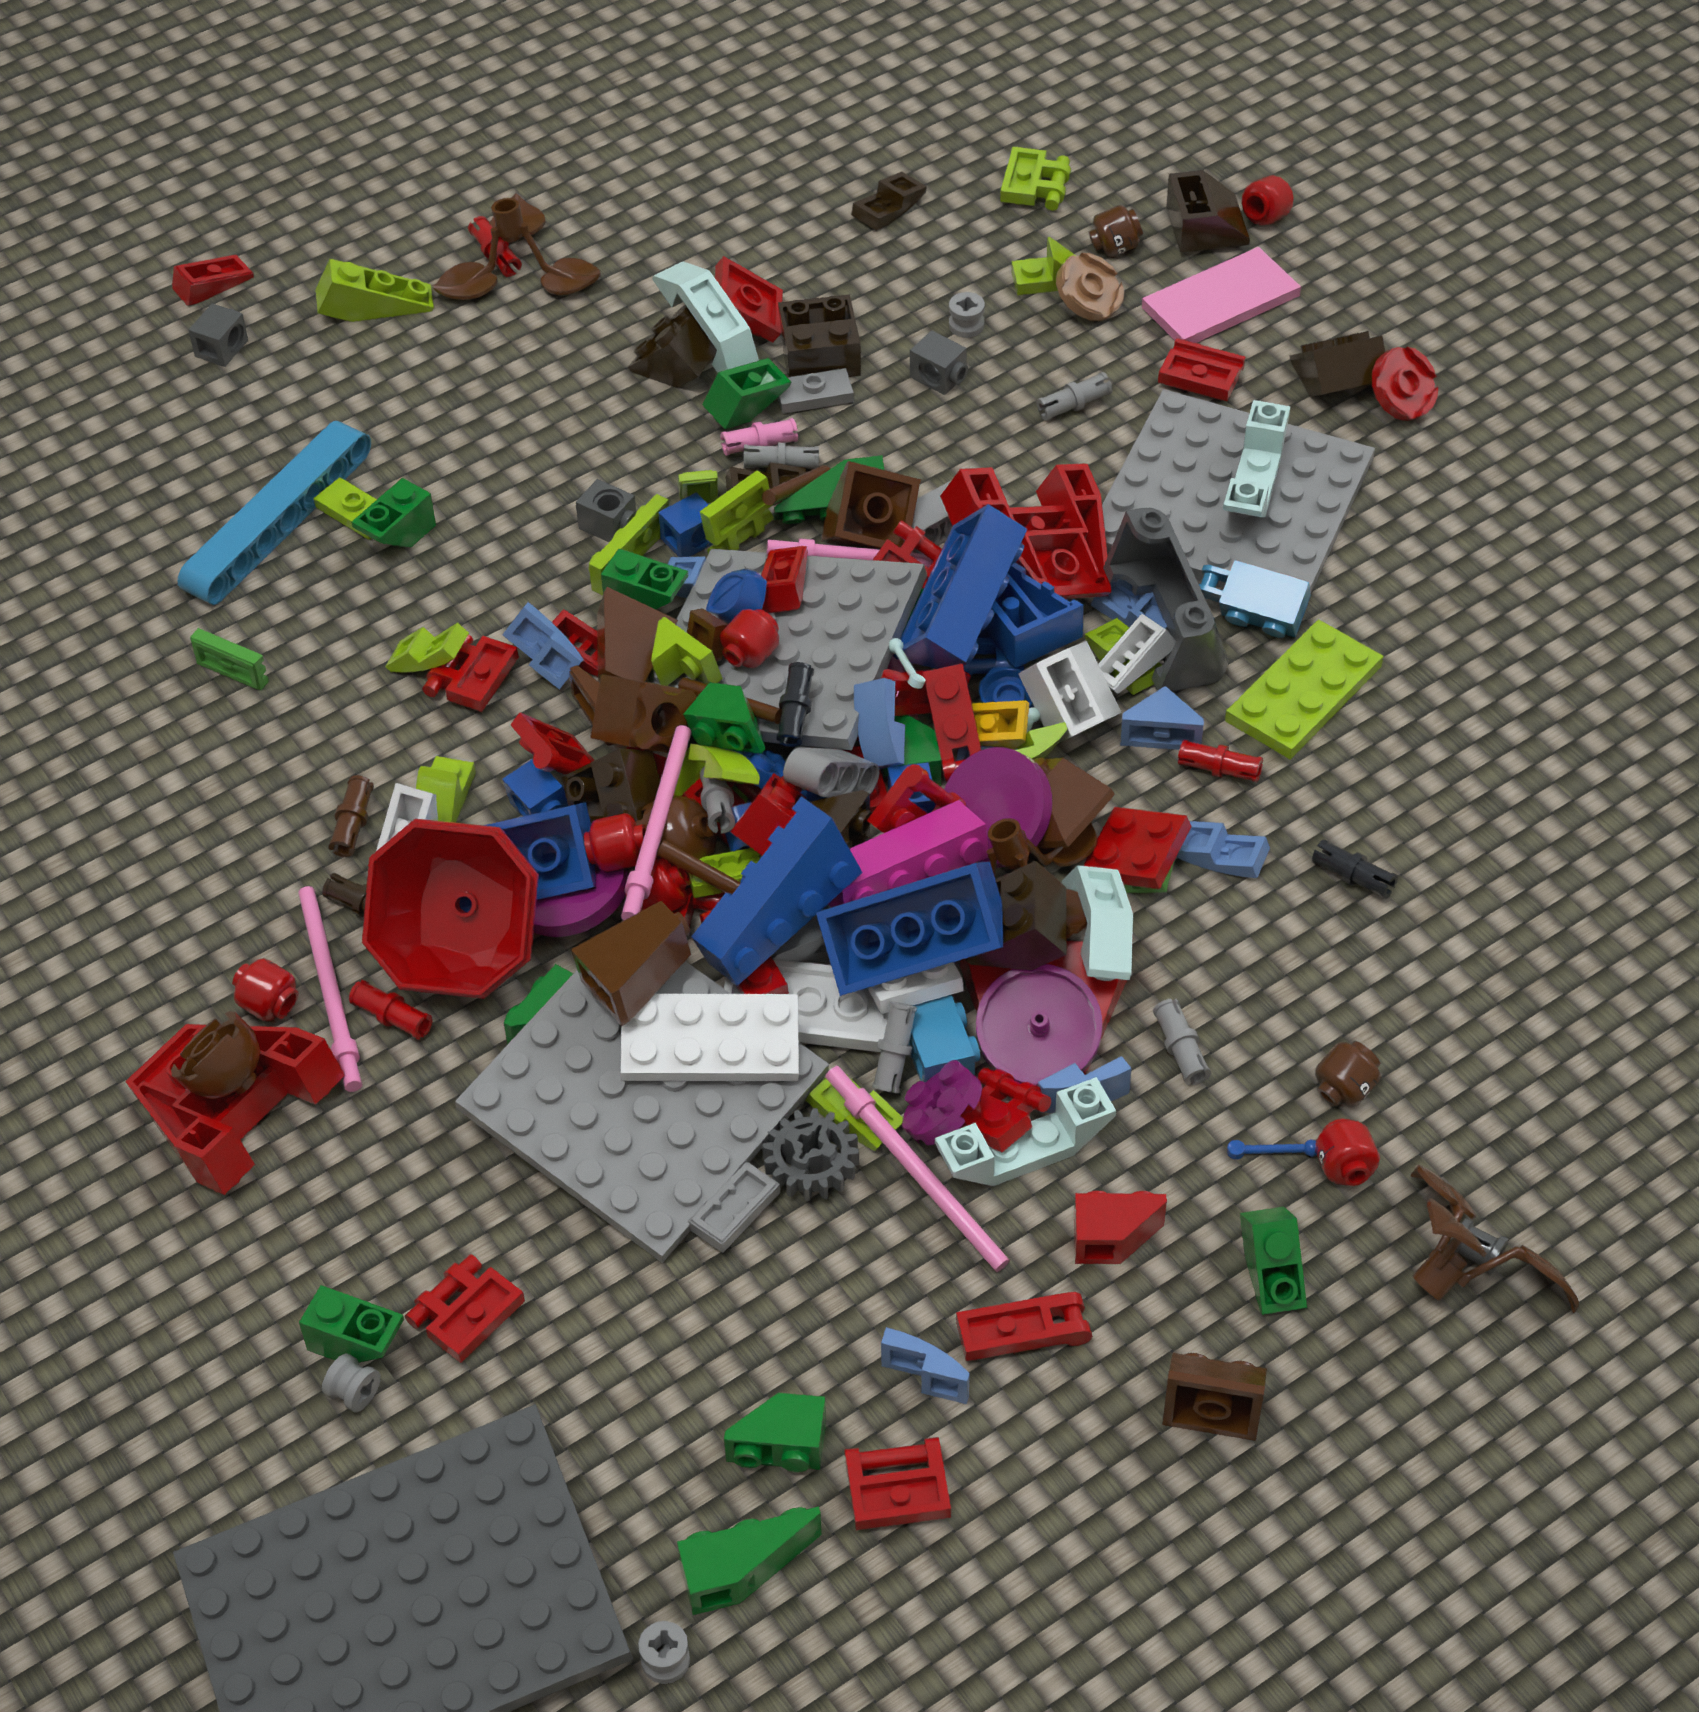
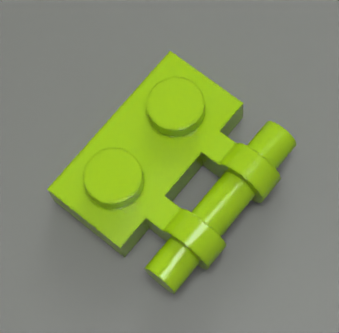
M1012 147L1000 191V202L1034 206L1036 198L1042 197L1046 200L1045 207L1048 210H1057L1065 197L1066 188L1064 184L1069 181L1071 173L1070 159L1067 156L1061 155L1058 156L1056 161L1046 160V150ZM1042 177H1047V178H1050L1051 181H1049V180H1041V179H1042Z
M755 471L699 511L706 540L714 544L707 549L708 554L711 549L738 551L740 549L739 545L749 537L756 538L765 531V526L774 520L773 514L768 509L772 505H766L762 500L763 492L770 489L765 475Z

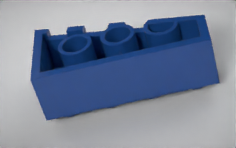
M802 796L792 809L796 814L783 829L778 826L768 838L772 844L756 864L750 861L741 874L743 876L733 894L725 893L691 936L708 964L736 986L744 981L816 915V912L821 911L863 873L833 819Z

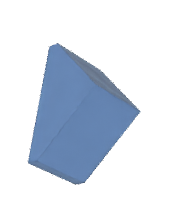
M1164 686L1123 713L1120 746L1179 750L1184 739L1202 744L1204 719L1170 689Z

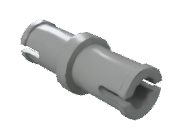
M1101 372L1077 384L1072 381L1065 384L1063 390L1037 399L1038 411L1045 410V413L1041 414L1043 420L1048 421L1052 417L1071 409L1074 411L1081 410L1086 403L1112 394L1111 382L1104 383V380L1108 379L1107 374Z
M778 442L777 446H751L744 444V468H767L769 463L773 462L803 467L805 469H815L819 467V446L792 447L785 446V443Z
M703 767L700 772V780L703 786L701 804L707 811L708 826L710 830L717 833V822H719L721 833L729 832L735 825V817L732 812V805L734 803L733 791L728 786L727 781L704 778L705 767Z
M1177 999L1161 1001L1154 1007L1153 1013L1166 1037L1164 1046L1170 1055H1174L1183 1075V1080L1187 1085L1202 1083L1209 1078L1211 1070L1207 1066L1198 1047L1199 1036L1195 1029L1189 1027Z
M890 1001L884 1038L879 1039L877 1045L881 1052L872 1087L887 1092L899 1093L906 1055H911L912 1046L908 1044L917 1007Z

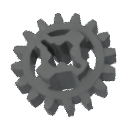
M817 1108L812 1109L810 1117H803L799 1110H795L793 1121L789 1122L787 1119L782 1118L779 1122V1131L775 1129L768 1131V1143L763 1144L766 1175H772V1179L778 1182L780 1187L786 1184L787 1196L792 1197L799 1190L803 1191L805 1201H810L812 1193L819 1191L820 1196L823 1199H827L828 1188L833 1187L842 1192L844 1190V1178L851 1180L855 1178V1165H859L860 1161L858 1138L856 1134H849V1123L847 1121L835 1124L834 1112L828 1113L825 1118H820ZM782 1155L786 1156V1163L784 1162Z

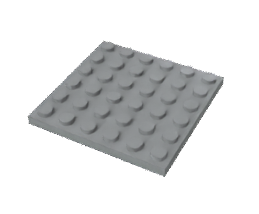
M1163 389L1102 504L1107 554L1111 550L1126 510L1154 508L1160 510L1169 519L1196 580L1202 581L1204 575L1201 572L1203 565H1212L1231 571L1234 560L1307 581L1312 592L1374 459L1375 448L1288 424L1280 466L1266 517L1223 510L1224 501L1231 478L1235 479L1244 448L1246 424L1250 413ZM1218 581L1217 586L1224 588L1226 583Z
M711 549L695 586L692 587L677 617V626L687 632L690 611L701 608L706 610L712 590L721 577L729 572L741 569L756 571L761 575L768 555L764 552ZM807 556L803 599L800 608L797 610L768 613L775 619L779 627L778 647L757 668L733 666L722 656L721 661H716L723 678L718 683L741 686L747 698L779 708L780 697L785 694L789 664L794 662L807 663L811 665V668H814L809 693L812 706L811 712L806 714L801 745L852 750L858 737L859 713L854 709V685L881 679L883 671L887 669L893 653L889 650V642L894 638L900 639L926 580L927 572L924 564ZM653 670L647 682L660 684L655 670ZM684 672L668 686L678 688L680 680L684 677H689ZM698 678L695 679V681L703 683ZM756 718L763 742L779 743L780 741L776 740L780 724L777 725Z
M685 961L655 994L731 993ZM576 970L458 1097L455 1104L457 1110L663 1263L690 1232L688 1220L706 1201L713 1197L746 1161L748 1163L751 1162L763 1148V1144L768 1142V1131L772 1129L778 1130L781 1119H788L828 1073L829 1064L798 1042V1081H621V1025L581 982L578 970Z

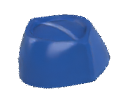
M748 569L729 572L716 583L706 606V611L729 624L744 609L762 610L767 581L756 571Z
M1015 668L991 669L979 685V695L982 703L1027 700L1029 708L1034 707L1018 674L1023 670Z

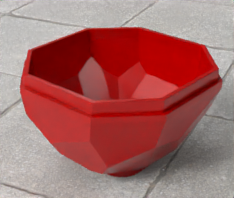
M414 819L369 857L362 944L400 990L485 999L531 961L539 874L501 827ZM462 897H467L472 902V908L469 912H465L460 908L459 903Z

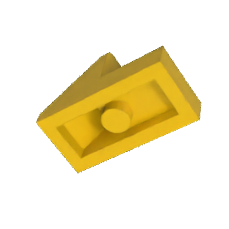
M1027 700L972 703L981 746L1003 747L1015 750L1026 742L1029 702Z

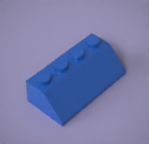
M989 504L953 525L900 638L904 645L903 651L910 663L939 669L962 663L967 665L973 659L979 647L976 643L980 631H983L988 626L994 615L991 607L995 598H998L1008 585L1009 577L1006 576L1010 566L1019 559L1024 550V544L1021 542L1027 528ZM893 654V657L899 660L897 655Z
M586 802L484 825L501 827L539 874L536 900L596 887L595 864H590L584 845V833L589 832L591 826ZM462 897L459 903L460 908L465 912H469L472 908V902L469 898Z
M990 862L967 865L816 912L840 996L1003 947L1002 901Z

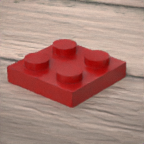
M723 256L715 266V279L748 324L751 333L773 343L781 334L778 302H782L783 290Z
M1114 807L1097 838L1094 851L1087 857L1083 866L1119 870L1123 885L1160 889L1192 826L1187 815Z

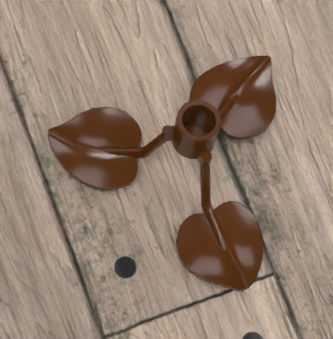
M515 193L511 198H503L494 202L491 207L493 218L489 223L493 228H491L492 240L488 264L486 266L478 262L457 264L448 269L439 278L438 282L432 285V288L445 297L461 300L478 298L490 292L498 282L496 275L491 272L495 269L499 237L506 242L517 241L521 237H525L540 267L546 273L541 277V286L549 293L567 295L578 292L597 281L601 277V272L591 263L577 258H562L557 260L553 266L548 265L531 236L544 227L546 223L545 215L538 208L530 205Z
M1005 818L995 822L989 828L987 835L992 848L988 849L986 853L996 880L997 860L1008 869H1017L1027 865L1028 855H1030L1033 861L1040 862L1043 866H1048L1052 862L1060 867L1074 865L1084 860L1094 851L1097 844V834L1092 822H1090L1069 847L1037 848L1027 838L1025 831L1021 829L1017 820ZM1066 889L1067 939L1072 934L1081 932L1087 926L1078 892Z
M1419 1164L1415 1167L1411 1177L1425 1180L1436 1192L1448 1200L1453 1212L1452 1215L1444 1206L1432 1198L1427 1201L1433 1234H1440L1442 1237L1436 1248L1429 1254L1430 1257L1412 1277L1430 1295L1440 1301L1456 1283L1464 1288L1470 1280L1510 1259L1516 1258L1534 1266L1562 1287L1569 1300L1572 1312L1575 1313L1578 1310L1579 1300L1559 1270L1545 1258L1523 1244L1521 1247H1514L1464 1273L1463 1268L1467 1265V1262L1455 1252L1461 1242L1481 1256L1485 1257L1487 1255L1486 1250L1474 1234L1463 1224L1459 1223L1464 1213L1472 1220L1477 1216L1469 1203L1455 1188L1431 1170Z

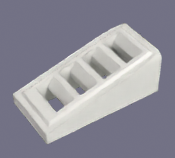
M1141 614L1098 664L1109 688L1119 694L1173 650L1176 640L1165 628ZM1128 659V664L1126 666L1123 665L1122 663H1124ZM1116 669L1120 673L1114 678L1110 673Z

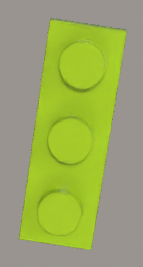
M656 494L646 505H642L637 510L635 516L624 528L617 530L613 539L601 551L596 552L592 556L588 567L592 591L603 595L601 573L618 548L643 556L660 539L658 512L669 507V499Z

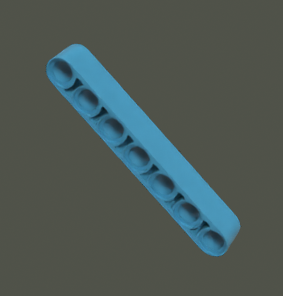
M340 421L331 422L182 566L177 579L178 587L209 604L215 605L221 602L316 509L314 503L315 496L339 477L345 480L363 463L371 449L370 436Z

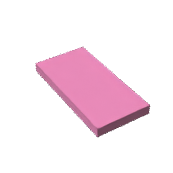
M1257 247L1142 298V309L1174 340L1178 338L1197 343L1299 297L1301 286L1260 247Z

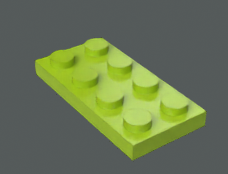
M1318 619L1226 710L1225 722L1291 760L1382 667L1384 656Z

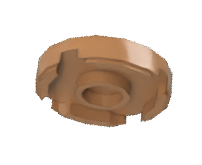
M1081 253L1079 256L1072 255L1067 258L1057 271L1056 286L1059 296L1066 306L1080 317L1090 321H1103L1111 317L1119 309L1124 299L1122 282L1119 284L1115 277L1118 273L1113 266L1099 256L1091 253Z

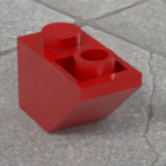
M773 773L730 832L763 856L772 844L768 840L778 826L784 829L796 814L792 809L801 796L806 799L801 794L802 789L786 782L784 776L780 778Z
M1104 1191L1075 1193V1264H1121L1164 1226L1167 1204L1166 1194H1153L1148 1191H1137L1132 1194L1106 1193Z

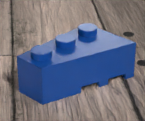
M1017 563L1010 566L1006 575L1009 577L1008 585L1004 592L998 598H995L991 607L994 615L984 630L1011 664L1017 668L1082 638L1083 604L1075 599L1071 602L1056 594L1054 586L1046 581L1042 584L1027 576L1026 569Z

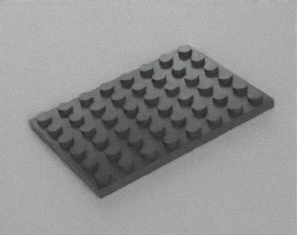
M536 1404L173 1552L220 1712H510L633 1660Z

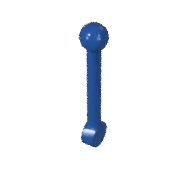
M1232 1140L1228 1144L1227 1154L1235 1160L1241 1159L1244 1154L1305 1153L1307 1156L1314 1157L1317 1156L1315 1151L1316 1140H1307L1304 1144L1244 1145L1239 1140Z

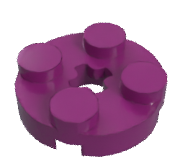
M952 1060L944 1065L941 1071L927 1082H916L905 1095V1101L909 1105L904 1112L902 1121L904 1131L918 1143L922 1140L926 1145H934L936 1137L959 1129L965 1123V1120L960 1115L968 1104L975 1109L982 1092L980 1080L959 1061Z

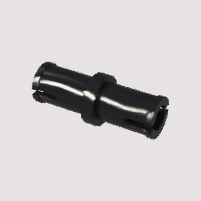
M803 662L789 664L785 694L780 697L779 708L782 709L776 740L780 741V744L790 747L802 744L806 714L811 712L812 706L809 693L814 668Z
M1326 839L1321 840L1317 845L1323 849V853L1315 850L1312 856V863L1342 876L1343 882L1349 885L1356 883L1384 899L1391 895L1392 891L1387 889V885L1395 888L1398 881L1397 874L1390 873L1368 862L1367 856L1359 852L1352 854L1331 844Z

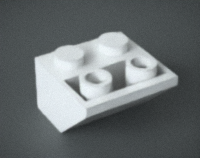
M1087 641L1067 648L1018 673L1034 707L1040 712V720L1043 726L1046 727L1062 722L1066 723L1068 729L1058 743L1122 713Z

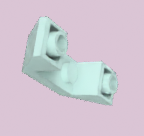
M683 261L653 276L652 280L670 306L674 307L684 302L717 349L712 363L717 373L759 361L750 327L709 270Z
M1253 400L1246 424L1243 452L1235 479L1231 478L1223 510L1266 517L1280 466L1291 406Z
M1077 865L1062 880V884L1066 889L1078 892L1086 917L1087 928L1080 953L1086 974L1102 981H1112L1114 979L1130 980L1133 911L1119 870Z
M1095 1077L1056 1092L1055 1112L1031 1121L1033 1127L1004 1152L997 1151L988 1146L976 1123L936 1137L935 1144L953 1178L996 1186L1074 1156L1116 1116V1109L1099 1080Z

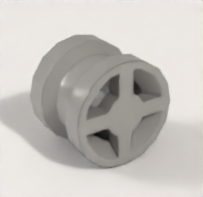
M972 292L958 293L949 301V313L951 314L949 317V329L953 334L963 338H971L983 331V314L985 312L983 298Z
M345 1353L339 1356L328 1369L322 1383V1392L331 1399H342L346 1408L353 1412H359L373 1399L378 1390L381 1375L379 1371L372 1367H361L357 1358Z
M660 1621L651 1624L642 1632L638 1645L642 1670L646 1676L652 1681L661 1684L674 1683L681 1679L688 1671L690 1664L687 1635L683 1629L673 1622ZM662 1646V1649L657 1652L656 1650Z

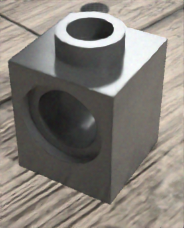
M213 303L188 330L194 356L226 367L248 341L243 314Z
M931 330L910 349V378L943 395H946L956 384L959 385L964 381L968 373L966 347Z
M596 479L576 501L579 529L610 542L617 530L624 528L635 516V495Z

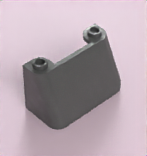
M1154 508L1126 510L1103 569L1110 583H1115L1118 579L1130 583L1133 586L1134 596L1153 592L1169 632L1176 640L1173 650L1163 658L1164 664L1156 668L1152 675L1157 691L1164 686L1171 691L1219 682L1228 666L1227 654L1211 610L1169 519L1160 510Z

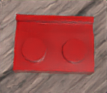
M1176 338L1173 349H1170L1159 370L1158 383L1228 401L1239 379L1240 372L1245 367L1246 357Z

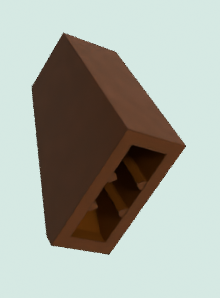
M607 587L597 613L598 682L600 683L601 674L647 682L654 670L651 660L658 621L666 617L677 625L678 620Z
M660 901L572 948L571 952L581 982L617 1022L623 1026L632 1020L691 955L686 938L691 933L682 914L679 912L674 914Z

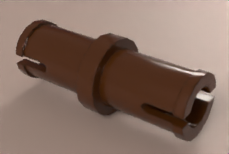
M356 775L348 779L343 802L338 805L334 816L337 822L328 847L329 850H333L335 855L341 857H350L355 853L360 829L366 825L368 820L366 809L371 792L374 789L373 782L369 783L370 779L364 776Z

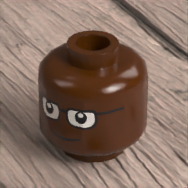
M1117 205L1095 215L1093 218L1094 229L1088 232L1095 251L1102 249L1110 258L1135 249L1139 244V237L1143 235L1135 211L1133 209L1127 210L1122 205Z
M1354 1041L1352 1044L1347 1042L1338 1043L1315 1069V1076L1320 1083L1317 1091L1322 1098L1333 1106H1338L1340 1102L1346 1106H1358L1379 1083L1381 1074L1378 1067L1381 1063L1369 1048L1358 1041Z

